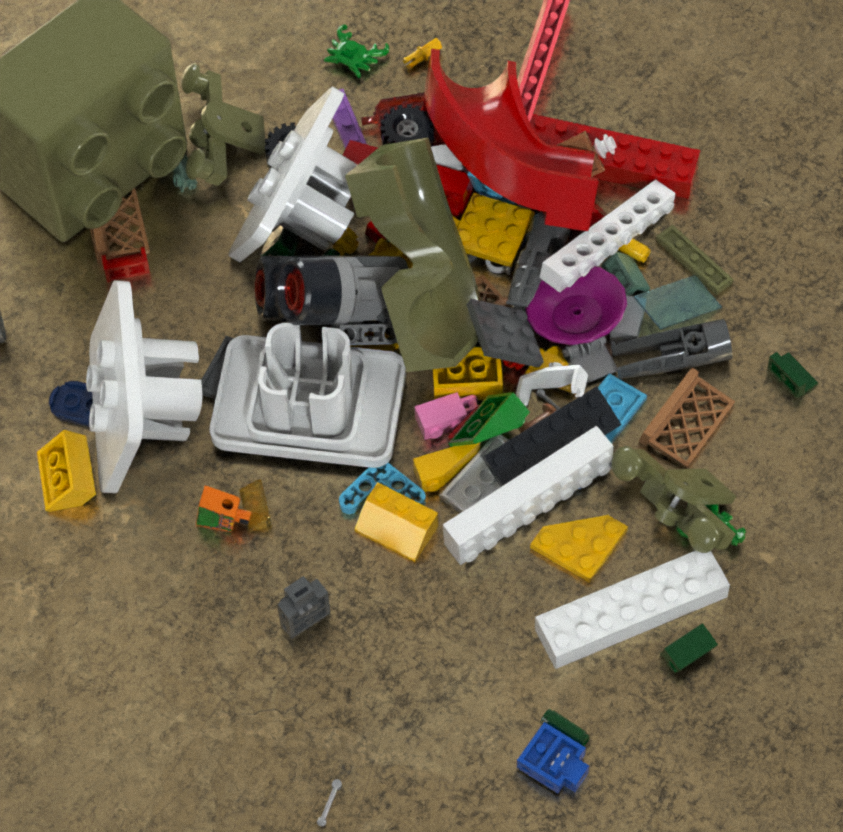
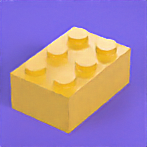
M474 347L456 367L432 369L434 400L458 392L460 399L476 395L478 400H485L488 395L503 393L501 359L484 356L481 347Z

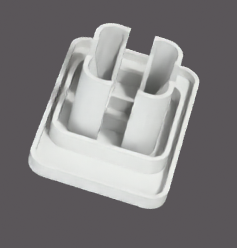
M332 86L307 109L295 130H291L283 142L279 141L267 161V164L273 168H270L264 179L259 178L248 196L247 201L254 204L229 251V257L241 262L259 248L278 225L283 226L323 251L330 244L327 240L334 244L342 236L354 215L352 211L345 208L351 197L345 175L358 164L329 148L327 144L333 134V129L328 127L343 99V92Z
M114 280L91 335L89 347L90 365L86 375L87 391L92 392L93 404L91 405L89 415L90 431L95 432L99 486L102 493L118 492L139 448L141 439L186 441L190 434V428H182V420L196 421L202 406L201 380L179 378L184 368L183 362L198 363L197 343L195 341L142 338L140 319L134 318L131 284L129 281Z
M281 323L274 326L268 332L267 337L250 335L235 337L229 342L225 353L210 423L211 440L217 448L224 451L370 468L384 466L392 457L406 378L403 358L392 351L350 347V340L345 332L329 327L322 328L323 344L303 342L301 340L300 325H293L291 323Z

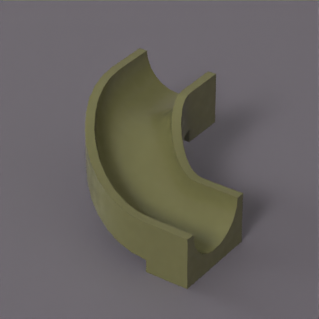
M429 138L381 145L348 172L345 178L357 217L370 216L377 230L400 249L413 263L412 268L399 270L381 287L406 371L413 372L456 367L478 342V337L466 304L470 299L481 300L470 262L445 196Z

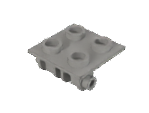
M605 336L593 342L565 346L564 349H561L564 359L569 363L568 366L580 365L588 374L586 383L607 376L609 373L617 372V366L604 345L606 343Z

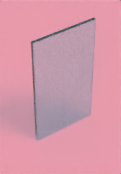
M696 275L634 296V299L660 330L722 308Z

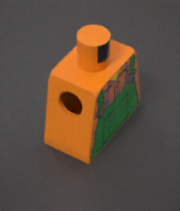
M205 485L198 507L196 525L231 532L235 522L249 525L252 512L239 509V497Z

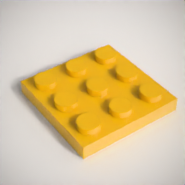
M473 193L457 227L466 253L512 268L526 238V233L535 212Z

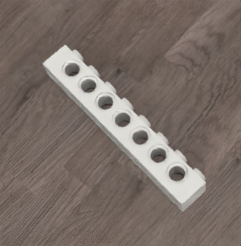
M654 180L591 226L589 232H583L546 259L542 264L540 278L558 292H561L566 287H571L578 278L586 276L594 266H599L609 255H614L621 246L627 245L637 234H642L649 225L655 224L665 213H670L675 205L673 202L676 193L659 181Z

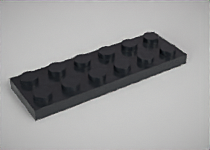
M596 386L584 393L582 397L576 398L486 454L482 459L500 487H502L595 426L606 435L622 424Z

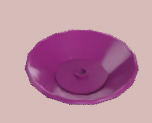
M594 266L586 276H581L571 287H566L561 292H558L541 280L528 307H525L528 316L527 321L537 334L551 342L576 345L593 342L609 334L622 320L627 307L625 288L616 276L601 267Z

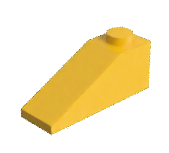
M480 442L471 445L453 446L413 458V470L420 488L424 492H433L445 486L480 451Z

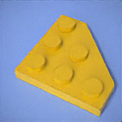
M609 515L543 526L531 542L530 548L590 583L626 534L628 526Z

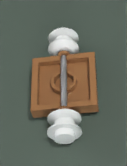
M586 131L556 145L594 151L595 156L591 177L605 170L599 156L605 159L607 152L615 154L614 149L617 148L612 136L608 137L606 134L603 135L604 140L602 141L596 138L593 146Z

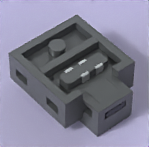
M304 576L284 588L285 597L277 604L280 625L291 639L330 614L328 591L318 579L310 582Z

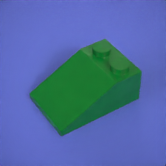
M514 392L488 395L448 444L451 447L477 444L510 430L517 429L525 423V418L530 411Z

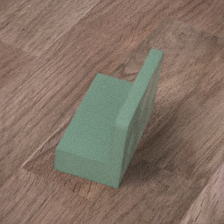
M616 252L601 265L604 270L616 276L625 288L626 295L631 296L637 289L646 292L650 290L636 262L629 255Z

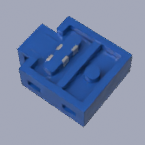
M545 722L517 759V768L556 793H559L563 786L576 792L589 773V765L581 761L585 756L586 747Z

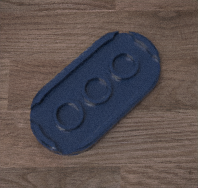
M68 381L65 382V385L57 386L49 397V406L53 415L61 421L89 427V415L91 405L93 404L92 392L87 391L86 383Z

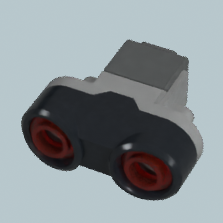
M381 255L262 256L257 262L255 273V301L258 316L263 321H287L293 325H332V328L342 331L347 329L350 345L394 344L397 342L381 287L399 270L408 269V264L402 257ZM369 320H376V321L379 322V323H362V322H363V321H369ZM388 328L390 336L386 339L384 333ZM368 331L374 332V336H364V333Z

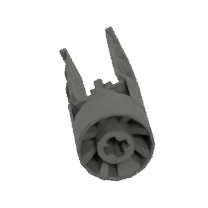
M544 212L537 213L532 217L526 233L527 245L521 251L515 268L508 300H506V304L514 305V309L526 311L525 307L529 306L542 280L540 273L543 262L566 245L570 234L569 228L544 225Z
M725 319L653 333L615 344L614 341L611 342L613 357L655 350L661 351V356L618 367V378L622 381L623 378L666 373L731 360L733 358L730 335Z

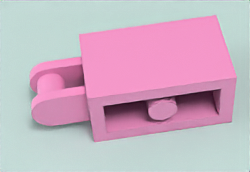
M458 392L415 406V419L424 440L435 439L444 433L454 431L477 406H480L477 404V396L470 395L460 399Z

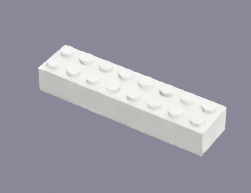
M595 426L444 523V545L460 565L473 561L480 552L493 548L503 537H510L523 524H530L537 515L550 511L560 500H567L580 487L585 488L597 476L607 474L612 468L613 445L602 431Z
M694 551L536 616L535 631L553 666L557 669L727 598L730 584L711 551L708 553Z

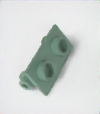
M186 154L180 164L173 170L174 186L179 187L181 193L184 192L186 187L189 190L195 189L198 183L196 179H189L186 174V162L188 159Z

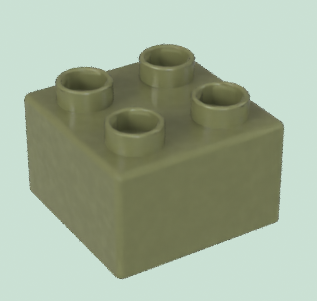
M77 0L0 57V189L59 241H68L84 227L96 229L103 226L118 211L122 197L149 176L154 178L166 176L182 161L187 150V139L170 41L121 0Z

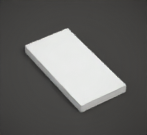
M501 434L492 437L439 495L440 499L461 513L499 489L500 485L482 457L509 440Z

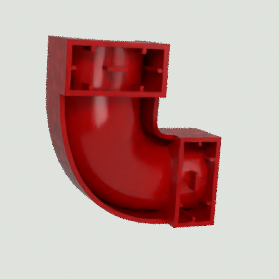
M431 48L423 96V111L428 112L437 132L455 157L470 173L499 195L522 206L543 211L544 225L589 232L599 182L598 178L591 177L595 152L551 145L538 137L528 120L517 81L516 62L507 60L503 73L491 84L479 88H468L456 84L445 74L440 63V50Z

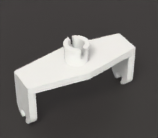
M553 362L549 364V367L520 376L516 396L527 406L532 389L559 388L571 384L572 393H577L575 397H582L588 374L580 365L563 366L558 362Z

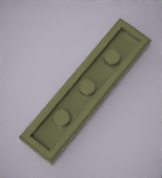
M673 224L656 236V241L715 295H718L733 284V278Z

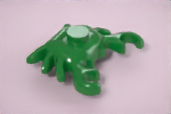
M343 24L336 30L340 43L332 39L334 49H327V52L332 56L324 58V62L336 64L340 62L348 66L356 77L360 78L359 69L370 71V67L366 64H377L378 59L374 57L386 56L389 53V45L386 43L384 44V49L379 50L377 49V44L374 43L372 49L367 50L364 45L349 40L352 38V32L342 33L343 30L348 29V26Z

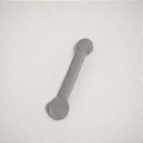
M543 389L537 390V397L543 398L556 410L560 409L559 406L545 395Z
M338 779L332 782L333 789L322 816L317 819V824L321 827L326 825V816L336 792L342 788V783Z

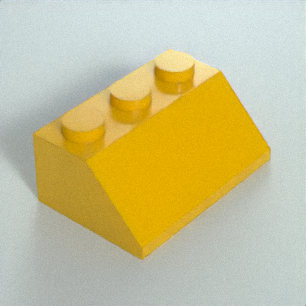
M63 430L37 451L45 510L47 512L82 506L96 495L86 435Z
M377 482L365 500L354 530L416 562L437 530L439 517L438 512Z

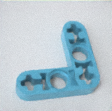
M389 463L378 468L369 467L339 496L340 509L346 514H353L364 505L365 500L377 482L410 499L411 496L414 498L419 496V501H414L424 506L426 503L425 492ZM385 469V474L379 473L377 475V470L382 471ZM395 481H401L405 486L402 489L396 490L392 487V484ZM362 483H369L372 488L369 491H362L359 489V486ZM345 500H354L353 505L351 503L346 505Z

